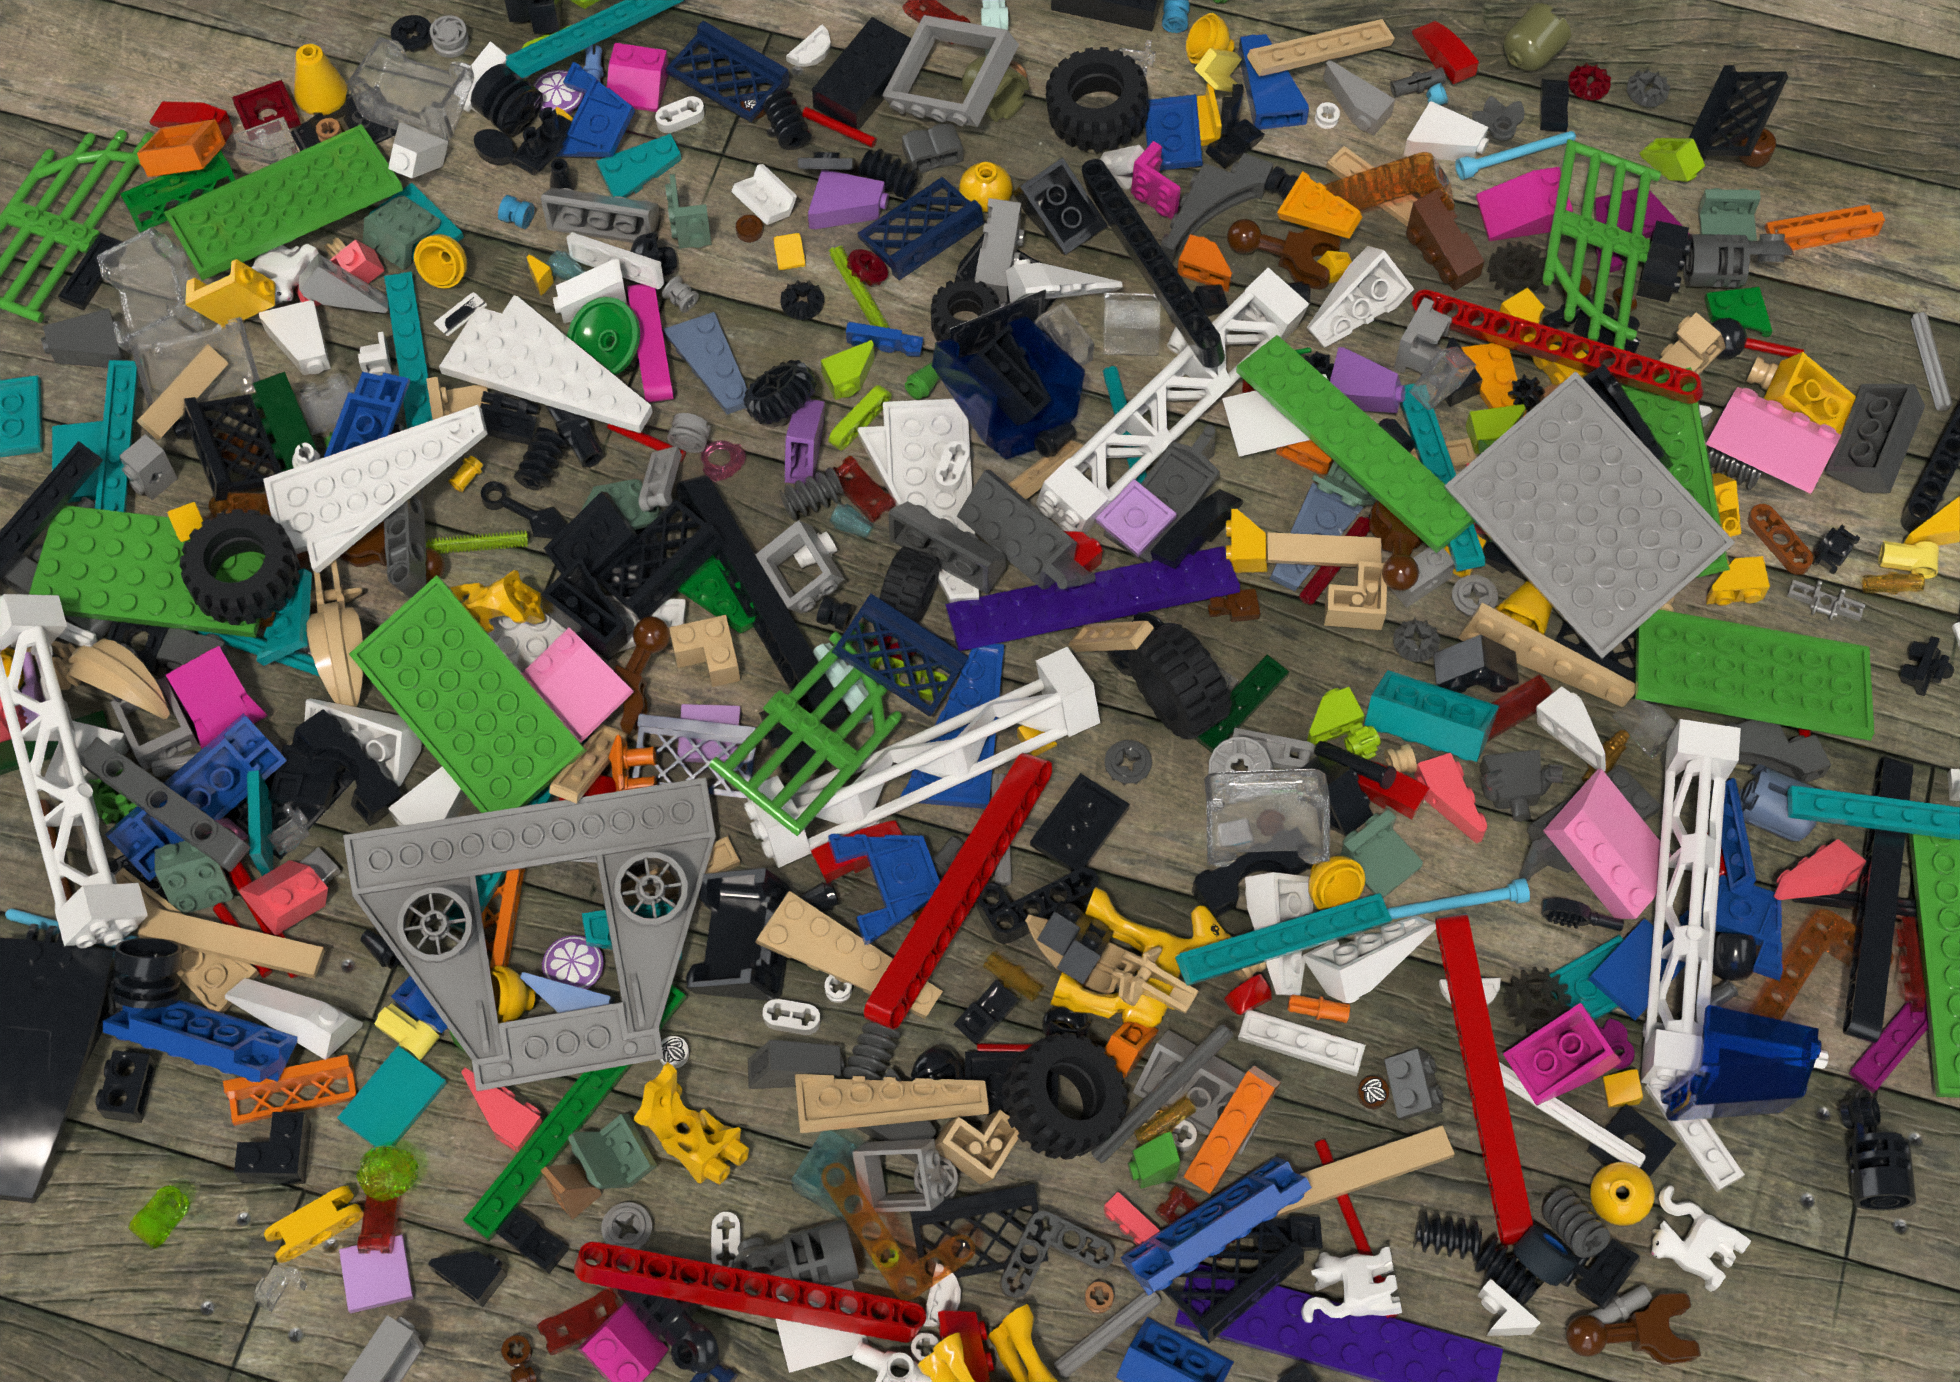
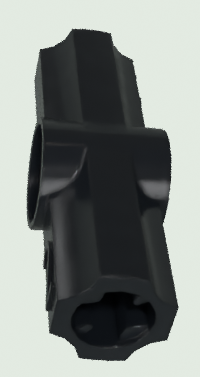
M545 405L555 421L559 435L571 447L582 467L591 468L599 464L604 454L592 435V430L586 417Z

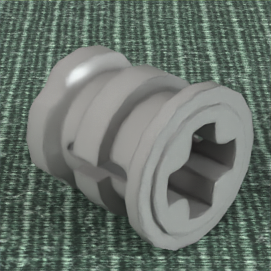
M676 276L664 287L662 297L664 299L670 298V302L674 306L679 305V310L682 313H686L697 303L699 294L696 291H691V287L687 283L682 284L683 279L681 276Z

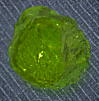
M381 1145L371 1148L363 1154L356 1178L365 1195L376 1201L384 1202L401 1196L414 1185L418 1178L419 1165L411 1152L393 1145Z

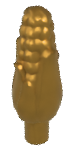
M1626 730L1618 731L1609 741H1605L1602 745L1605 751L1606 770L1604 772L1606 774L1613 769L1617 760L1627 748L1625 744L1630 736ZM1589 764V770L1582 777L1584 783L1597 771Z

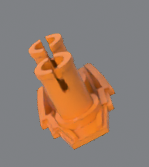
M616 735L608 757L612 764V777L616 783V792L658 785L656 776L630 778L629 775L630 766L656 765L655 747L629 749L628 742L622 736Z

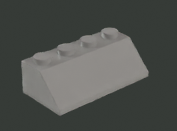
M551 188L541 196L547 229L552 231L573 232L579 235L633 243L640 235L657 232L660 223L658 204L647 200H630L621 196L611 197L594 192L584 193L568 188Z
M1168 1030L1156 1043L1133 1093L1145 1099L1198 1046ZM1213 1056L1160 1109L1192 1123L1197 1130L1208 1136L1246 1074ZM1276 1092L1274 1093L1273 1097L1269 1101L1262 1115L1258 1119L1251 1133L1249 1134L1240 1151L1238 1152L1240 1155L1245 1150L1247 1144L1249 1143L1254 1132L1259 1126Z

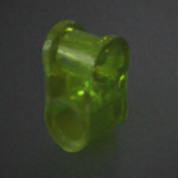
M164 1186L133 1217L128 1229L150 1248L156 1249L166 1241L171 1231L188 1213L190 1208L189 1199L177 1187ZM170 1199H173L177 1203L175 1204V1206L171 1207L167 1204Z

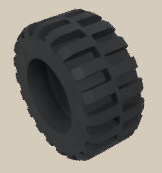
M1093 47L1085 48L1084 52L1079 53V51L1070 54L1069 59L1065 57L1058 63L1059 68L1055 67L1052 70L1050 78L1046 83L1045 94L1049 122L1051 127L1055 129V134L1062 140L1065 138V143L1072 147L1078 145V148L1084 151L1094 149V152H1102L1104 148L1113 150L1117 148L1118 144L1122 143L1124 145L1131 141V136H1137L1141 131V126L1146 123L1147 113L1149 112L1147 80L1141 66L1135 64V60L1129 55L1124 57L1123 52L1116 49L1109 51L1108 47H1100L1099 50H1093ZM1098 90L1109 91L1119 96L1114 103L1102 108H1086L1076 103L1084 94Z
M233 509L232 513L229 514L223 511L216 514V518L212 520L208 518L201 523L202 527L199 530L195 528L189 535L191 541L184 543L182 548L184 555L180 557L179 565L182 570V580L200 610L205 615L212 616L215 621L224 623L227 619L230 625H240L241 621H246L247 625L257 623L256 619L263 617L265 620L271 617V612L275 609L280 611L286 605L284 600L292 598L295 593L293 585L296 586L300 578L298 573L300 563L296 555L297 553L282 525L276 523L273 517L267 514L261 516L259 511L251 509L247 513H244L242 509ZM251 551L265 555L260 569L246 580L227 583L216 579L220 566L235 554Z
M1165 623L1151 632L1137 650L1129 651V667L1132 669L1131 674L1137 683L1140 693L1143 694L1146 703L1152 708L1156 717L1163 722L1164 726L1168 730L1171 729L1174 735L1180 736L1182 739H1195L1227 718L1232 706V701L1229 699L1231 695L1225 685L1226 681L1221 675L1218 665L1212 660L1208 650L1201 645L1199 639L1194 637L1187 628H1183L1180 624Z
M1065 1032L1062 1035L1055 1033L1040 1039L1013 1060V1065L1007 1069L1005 1074L1007 1081L1002 1084V1095L1006 1096V1100L1002 1102L1004 1112H1009L1010 1118L1008 1122L1011 1128L1015 1127L1018 1130L1019 1134L1017 1137L1023 1143L1028 1141L1031 1144L1030 1149L1038 1154L1045 1151V1156L1056 1159L1060 1156L1063 1160L1087 1154L1112 1137V1134L1121 1126V1118L1126 1113L1127 1107L1123 1104V1101L1127 1099V1089L1122 1088V1082L1125 1080L1122 1072H1117L1115 1068L1116 1061L1112 1056L1110 1058L1107 1057L1104 1053L1106 1050L1101 1045L1097 1044L1094 1046L1091 1044L1092 1040L1083 1035L1076 1039V1034ZM1048 1072L1060 1074L1075 1085L1080 1093L1083 1104L1081 1120L1068 1118L1054 1107L1046 1089Z

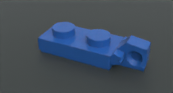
M854 322L847 323L846 340L847 343L854 347L872 340L874 347L883 352L890 353L896 350L905 353L906 356L920 357L923 337L902 334V330Z

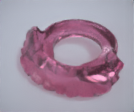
M723 440L708 444L701 453V461L704 466L703 471L713 481H721L733 476L737 470L741 469L746 458L744 449L741 448L740 444L733 445ZM718 449L726 450L730 453L731 460L723 466L713 465L708 461V457L713 451Z

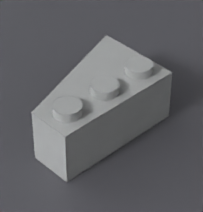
M989 198L987 205L988 219L987 223H984L983 233L985 234L982 248H980L975 282H984L985 288L991 287L994 290V295H997L1000 301H1007L1009 290L1006 270L1012 267L1015 261L1020 260L1021 253L1017 252L1018 246H1023L1025 230L1020 229L1021 203Z

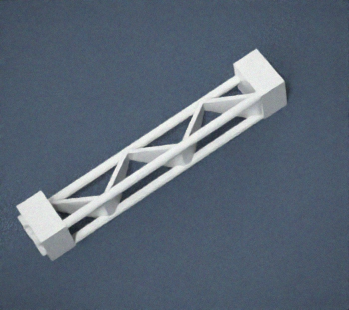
M1068 647L1036 660L1038 680L872 753L854 774L865 771L853 784L841 787L815 816L839 824L838 826L807 839L805 829L796 836L747 797L748 802L744 803V807L750 820L754 819L750 823L752 832L756 839L761 838L764 841L761 842V846L767 859L773 857L778 868L811 854V850L828 842V835L830 834L844 836L1016 759L1021 753H1029L1064 736H1073L1099 724L1100 718L1094 683ZM1042 691V695L1029 697ZM969 724L952 740L928 742ZM1014 724L1024 725L1045 732L978 762L987 737ZM836 769L803 784L782 809L796 820L840 770ZM914 769L942 778L875 808L884 783ZM775 776L766 780L758 790L772 801L784 786L779 777Z

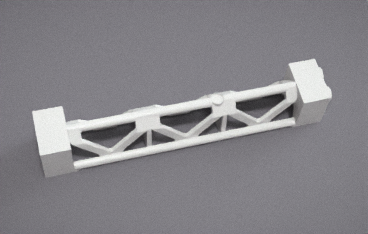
M1267 268L1212 322L1222 340L1225 354L1223 363L1214 368L1204 367L1188 345L1086 444L1044 481L1036 502L1039 511L1047 518L1053 519L1063 531H1077L1086 534L1096 524V517L1121 491L1165 452L1172 442L1241 377L1236 373L1237 365L1227 373L1225 345L1258 344L1242 360L1244 361L1276 335L1283 340L1289 337L1297 329L1309 303L1270 268ZM1230 331L1257 332L1258 334L1229 335L1228 333ZM1172 387H1176V388H1194V389H1203V390L1170 391L1169 389L1172 388ZM1200 400L1170 430L1167 429L1166 401ZM1148 410L1151 412V425L1142 417ZM1126 431H1128L1131 435H1123V434H1124ZM1111 445L1141 446L1127 448H1110ZM1141 457L1109 489L1107 488L1106 458ZM1088 467L1091 469L1092 482L1082 474Z
M3 594L0 598V652L9 645L16 647L8 677L6 676L0 654V698L55 900V914L64 946L77 945L78 948H87L94 944L104 943L106 946H115L119 942L124 941V938L130 932L136 930L138 925L148 915L139 883L117 884L115 875L110 872L99 832V816L92 795L93 789L85 781L75 744V729L69 707L62 697L52 661L51 644L67 627L59 595ZM28 647H31V654L35 655L39 668L40 684L45 702L42 703L18 690L19 679ZM19 704L40 715L22 731L15 707ZM24 741H36L31 762H29ZM48 741L59 742L64 760L63 768L68 783V788L66 789L41 776V768ZM41 790L63 801L45 817L38 792ZM60 826L56 846L53 849L47 827ZM72 826H82L92 876H87L64 862ZM64 877L82 886L68 901L66 900L61 881Z
M1680 719L1667 741L1665 791L1646 1035L1641 1071V1083L1650 1084L1649 1086L1653 1089L1665 1090L1672 1087L1681 1089L1682 1093L1695 1095L1704 1092L1717 1076L1720 1039L1708 1037L1725 785L1726 780L1739 760L1741 728ZM1684 771L1675 801L1673 802L1675 776ZM1699 775L1695 833L1687 834L1679 815L1693 776ZM1711 779H1712V780H1714V782H1713L1712 800H1711V807H1710V819H1709L1710 791H1711ZM1674 832L1681 848L1669 857L1671 833ZM1668 867L1675 868L1667 891ZM1684 870L1692 871L1689 923L1686 926H1681L1674 912L1673 902ZM1707 873L1703 903L1704 875ZM1664 923H1668L1674 939L1662 949ZM1661 958L1669 959L1660 982ZM1682 961L1686 962L1682 1019L1674 1020L1666 1002V994L1677 962ZM1698 964H1701V965H1700V973H1699L1698 989H1697V1001H1696V987H1697ZM1658 1015H1660L1666 1030L1656 1029Z

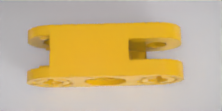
M341 1186L272 1224L265 1230L264 1237L266 1241L270 1242L283 1238L286 1243L275 1253L277 1262L284 1263L300 1256L354 1225L364 1216L358 1204L347 1206L338 1211V1209L348 1204L354 1197L349 1186Z

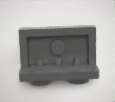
M1414 1049L1384 1059L1398 1119L1406 1120L1428 1112L1435 1114L1443 1113L1441 1103L1444 1102V1095L1440 1086L1436 1083L1434 1074L1437 1073V1066L1431 1055L1420 1049Z

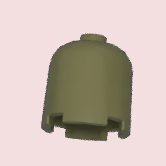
M1535 3L1506 33L1503 46L1508 61L1513 66L1525 71H1537L1567 45L1568 40L1572 36L1570 27L1563 17L1558 19L1551 13L1553 10L1551 6Z
M987 55L978 57L966 67L961 82L965 96H967ZM1008 66L985 114L995 122H998V119L1003 117L1008 120L1014 116L1025 102L1021 98L1024 91L1029 90L1028 80Z

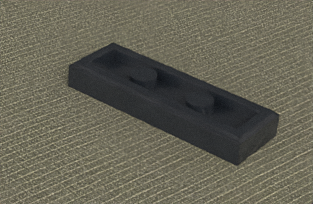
M100 233L58 295L59 300L78 309L85 310L125 250L124 242Z

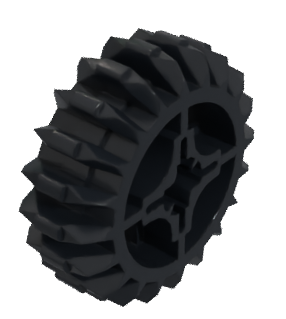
M789 360L787 363L781 362L778 366H773L772 369L765 371L763 375L756 378L757 380L754 383L750 384V388L745 392L743 401L749 415L755 421H758L759 424L778 423L783 418L787 419L792 413L796 414L799 408L804 407L805 402L810 401L811 395L815 393V387L817 386L816 379L811 369L800 360Z

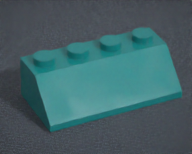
M1387 670L1371 695L1364 725L1373 726L1380 733H1390L1399 736L1407 742H1417L1429 746L1432 750L1448 752L1457 755L1462 760L1477 762L1487 743L1499 706Z

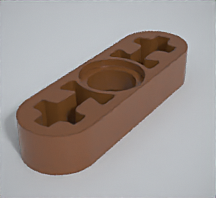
M1767 504L1755 505L1748 516L1749 527L1790 573L1795 575L1805 574L1813 563L1812 552L1771 506ZM1757 516H1766L1767 520L1765 521L1764 519H1762L1759 521L1757 519ZM1773 535H1784L1788 543L1785 545L1777 544L1773 539ZM1794 558H1796V559L1802 558V559H1804V562H1803V563H1802V562H1797V563H1796V562H1794Z

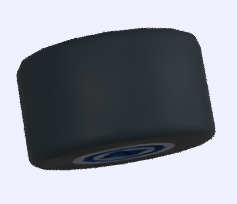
M1537 1225L1530 1227L1514 1246V1253L1519 1261L1531 1273L1549 1285L1558 1286L1577 1264L1574 1254L1561 1240L1548 1230Z

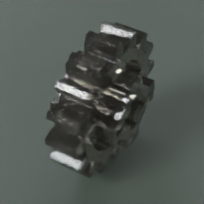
M1518 241L1514 247L1510 242H1507L1505 249L1500 246L1497 247L1496 254L1492 253L1487 269V272L1490 273L1489 281H1496V290L1504 288V295L1506 296L1509 292H1514V295L1527 287L1530 291L1532 290L1537 293L1540 285L1544 286L1543 273L1546 257L1539 258L1541 250L1538 249L1533 252L1531 250L1532 244L1529 243L1525 248L1522 247L1521 241Z
M1533 967L1532 974L1528 975L1523 969L1520 972V980L1514 976L1511 978L1510 983L1513 987L1506 986L1504 994L1509 997L1504 998L1503 1006L1511 1007L1507 1010L1506 1015L1508 1018L1516 1017L1515 1027L1523 1023L1526 1025L1525 1033H1529L1532 1027L1538 1031L1570 1010V1007L1565 1004L1571 1003L1572 997L1571 995L1564 994L1568 990V984H1558L1561 977L1559 974L1551 978L1548 968L1545 969L1543 974H1539L1537 967ZM1553 993H1555L1557 996L1558 1007H1556L1555 1003L1551 1000ZM1517 994H1519L1520 999L1524 1001V1004L1521 1009L1517 1004ZM1539 997L1543 999L1542 1003L1539 1001L1536 1004L1532 1003V998L1534 1000H1537Z

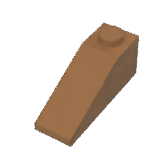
M579 1164L545 1166L541 1170L552 1197L572 1220L602 1196L600 1190L588 1181L586 1171Z

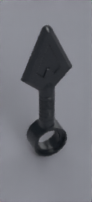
M488 482L481 489L482 503L487 509L499 510L504 507L530 521L534 537L553 539L568 525L554 506L535 511L508 497L504 485L499 482ZM496 490L502 493L501 498L497 501H489L486 498L490 491Z

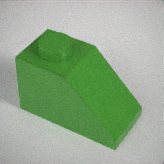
M1171 1132L1164 1133L1133 1150L1131 1162H1128V1168L1132 1180H1138L1140 1189L1177 1178L1180 1159Z

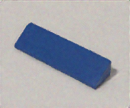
M1731 778L1726 781L1721 845L1730 891L1742 897H1747L1756 881L1737 782L1735 778Z

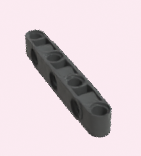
M396 423L393 426L391 434L406 429L402 425ZM423 488L384 519L387 578L393 586L410 598L426 585Z
M98 737L94 739L79 757L81 765L229 872L236 867L250 850V846L238 836ZM123 769L121 774L115 776L119 770ZM167 800L166 804L163 807L159 808V805L163 801ZM211 831H212V834L210 835V837L207 838V839H205V840H203V837H204L208 832H211Z

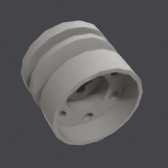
M1232 737L1221 742L1214 749L1209 759L1208 773L1212 784L1225 798L1234 802L1249 803L1259 799L1269 790L1273 781L1274 766L1267 751L1257 741L1248 737ZM1240 761H1244L1248 771L1242 772L1241 776H1237L1233 766H1239Z

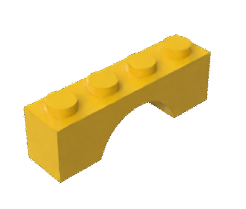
M1527 287L1501 303L1499 312L1539 324L1545 306ZM1502 326V328L1509 330L1510 326ZM1528 334L1524 337L1523 341L1530 342L1534 340L1536 335ZM1552 343L1549 349L1557 350L1561 346ZM1580 350L1575 357L1584 358L1587 354L1584 350ZM1530 355L1535 365L1549 376L1551 383L1555 384V386L1563 383L1575 371L1582 378L1589 374Z

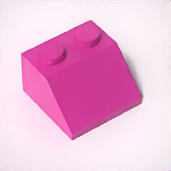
M615 43L609 61L607 88H610L634 109L657 112L668 77L666 73V68L669 65L667 50Z
M625 1302L577 1348L608 1382H642L669 1350L663 1342L660 1343L656 1340Z

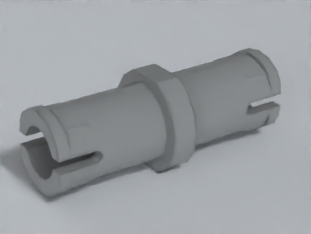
M1642 1284L1621 1297L1615 1295L1604 1310L1598 1308L1587 1315L1598 1318L1604 1325L1613 1324L1619 1320L1625 1321L1629 1319L1630 1314L1650 1304L1653 1299L1646 1286Z

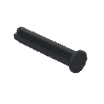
M1319 741L1314 750L1316 756L1320 755L1329 760H1335L1346 767L1350 766L1357 774L1380 783V787L1383 789L1390 788L1395 781L1396 769L1392 766L1386 768L1326 741Z

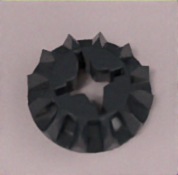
M408 15L398 19L391 28V38L394 45L399 46L402 51L410 49L413 53L417 48L424 50L425 44L431 43L429 31L431 23L426 18L418 15ZM414 31L417 32V36L413 35L411 38H408V33L413 34Z
M797 280L795 284H787L784 292H781V307L791 318L797 320L810 319L822 310L824 306V293L821 292L819 285H813L810 280L807 283ZM797 295L801 297L807 295V302L802 300L797 302Z

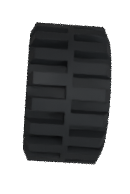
M958 278L955 283L952 281L947 282L946 288L941 286L937 290V295L934 294L931 304V329L934 332L936 341H941V346L945 349L950 347V328L967 322L954 318V314L969 311L979 317L1000 308L997 295H994V290L991 287L985 288V283L982 281L976 283L973 278H969L968 281Z
M906 546L902 547L896 553L889 566L880 599L918 623L925 615L936 588L940 568L939 558Z

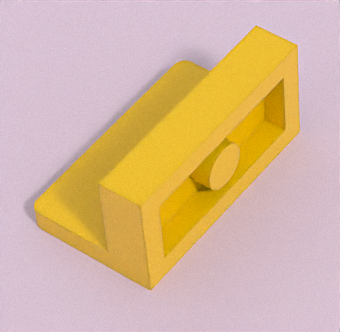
M1209 83L1206 84L1205 95L1196 96L1201 146L1209 145L1220 139L1222 124L1214 88Z

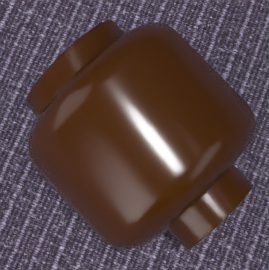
M1764 128L1751 156H1738L1739 159L1750 167L1766 165L1776 148L1774 134ZM1748 138L1740 141L1739 146H1745Z

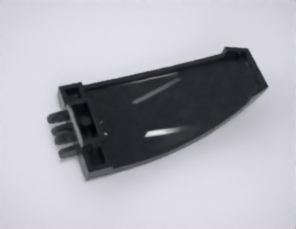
M33 923L29 926L26 939L0 938V1200L27 1203L36 1202L52 1176L50 1167L86 1066L106 991L111 986L115 971L114 950L94 947L78 948L77 945L64 946L60 931L55 943L57 927L51 925L46 931L44 941H37L39 925Z

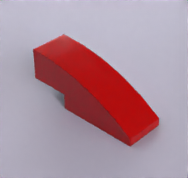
M1433 21L1412 30V35L1436 69L1442 67L1452 84L1476 75L1479 61L1463 41L1447 27Z
M1396 771L1395 781L1388 789H1383L1380 787V783L1357 774L1359 777L1357 782L1360 789L1368 796L1371 802L1383 809L1389 806L1411 820L1423 804L1430 787L1399 771Z
M893 820L863 828L844 836L854 837L855 834H862L867 837H884V835L903 834L896 821ZM829 842L811 850L826 883L852 870L856 874L870 867L866 855L836 864Z

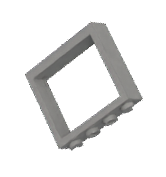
M924 15L882 96L890 104L889 107L900 114L905 112L913 114L918 118H924L925 116L939 122L950 121L959 126L965 124L978 127L1019 44L1006 29ZM935 40L990 49L963 104L908 94Z

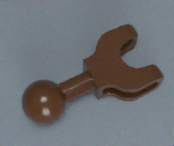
M1249 219L1237 220L1230 226L1227 232L1228 244L1235 252L1249 254L1256 249L1279 255L1281 257L1278 266L1287 269L1295 282L1304 281V284H1310L1311 288L1318 290L1324 289L1329 284L1330 271L1327 267L1316 262L1313 257L1323 256L1327 251L1338 252L1341 246V240L1338 235L1313 228L1306 229L1300 233L1289 231L1286 241L1262 234L1260 227Z
M1376 499L1370 512L1369 529L1374 536L1381 538L1382 549L1392 552V556L1383 564L1382 578L1389 588L1396 591H1405L1413 587L1419 578L1418 564L1410 557V554L1414 548L1421 546L1424 541Z
M384 521L369 531L338 558L355 567H366L375 563L386 566ZM426 548L427 584L436 575L442 577L445 570V562L438 551Z
M654 616L645 617L637 622L633 630V640L636 648L625 669L617 665L614 669V672L634 691L622 703L624 712L620 725L622 731L629 736H634L638 733L639 714L648 715L649 713L648 701L644 694L648 682L641 675L651 655L665 649L670 641L668 625L662 619Z
M1661 1294L1648 1304L1643 1312H1635L1627 1319L1628 1323L1604 1325L1601 1320L1592 1315H1580L1574 1318L1566 1329V1341L1573 1352L1583 1357H1592L1599 1354L1606 1344L1631 1342L1633 1351L1648 1353L1652 1359L1663 1365L1692 1362L1701 1356L1700 1346L1696 1341L1677 1338L1669 1327L1670 1317L1682 1315L1691 1308V1300L1688 1294Z

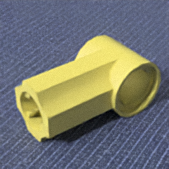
M1883 541L1878 564H1880V567L1911 571V574L1916 578L1930 579L1938 574L1939 547L1935 543L1925 541L1915 543L1914 545Z
M392 1003L382 1009L374 1023L378 1029L399 1043L398 1045L419 1061L423 1059L440 1038L426 1023L420 1020L416 1022Z

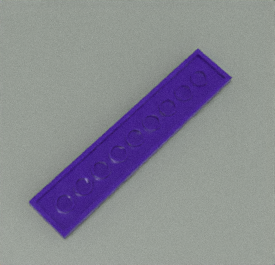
M1224 546L1197 551L1194 556L1188 553L1176 569L1154 560L1150 564L1144 562L1094 573L1095 581L1090 584L1060 589L1057 582H1054L1048 589L1043 590L1038 585L981 596L979 600L947 603L945 606L958 651L1134 615L1138 612H1148L1212 597L1239 593L1240 584L1230 560L1226 559V550Z
M1199 1264L1193 1271L1212 1272V1267ZM1216 1269V1272H1226L1223 1270ZM1186 1278L1183 1292H1188L1189 1278ZM1193 1278L1192 1292L1211 1293L1212 1279ZM1216 1279L1215 1293L1229 1294L1234 1289L1235 1280ZM1238 1280V1285L1241 1284L1244 1280ZM1276 1286L1217 1336L1220 1339L1373 1382H1497L1503 1354L1502 1348L1395 1318H1387L1386 1316L1365 1315L1357 1317L1348 1315L1343 1318H1331L1321 1309H1315L1312 1323H1307L1302 1318V1305L1308 1299L1316 1296ZM1182 1299L1186 1304L1188 1303V1299ZM1192 1299L1191 1309L1201 1317L1210 1310L1211 1300ZM1215 1300L1214 1305H1216L1219 1301ZM1330 1301V1302H1332L1335 1306L1341 1305V1303H1337V1302H1334V1301ZM1178 1309L1174 1326L1200 1333V1330Z

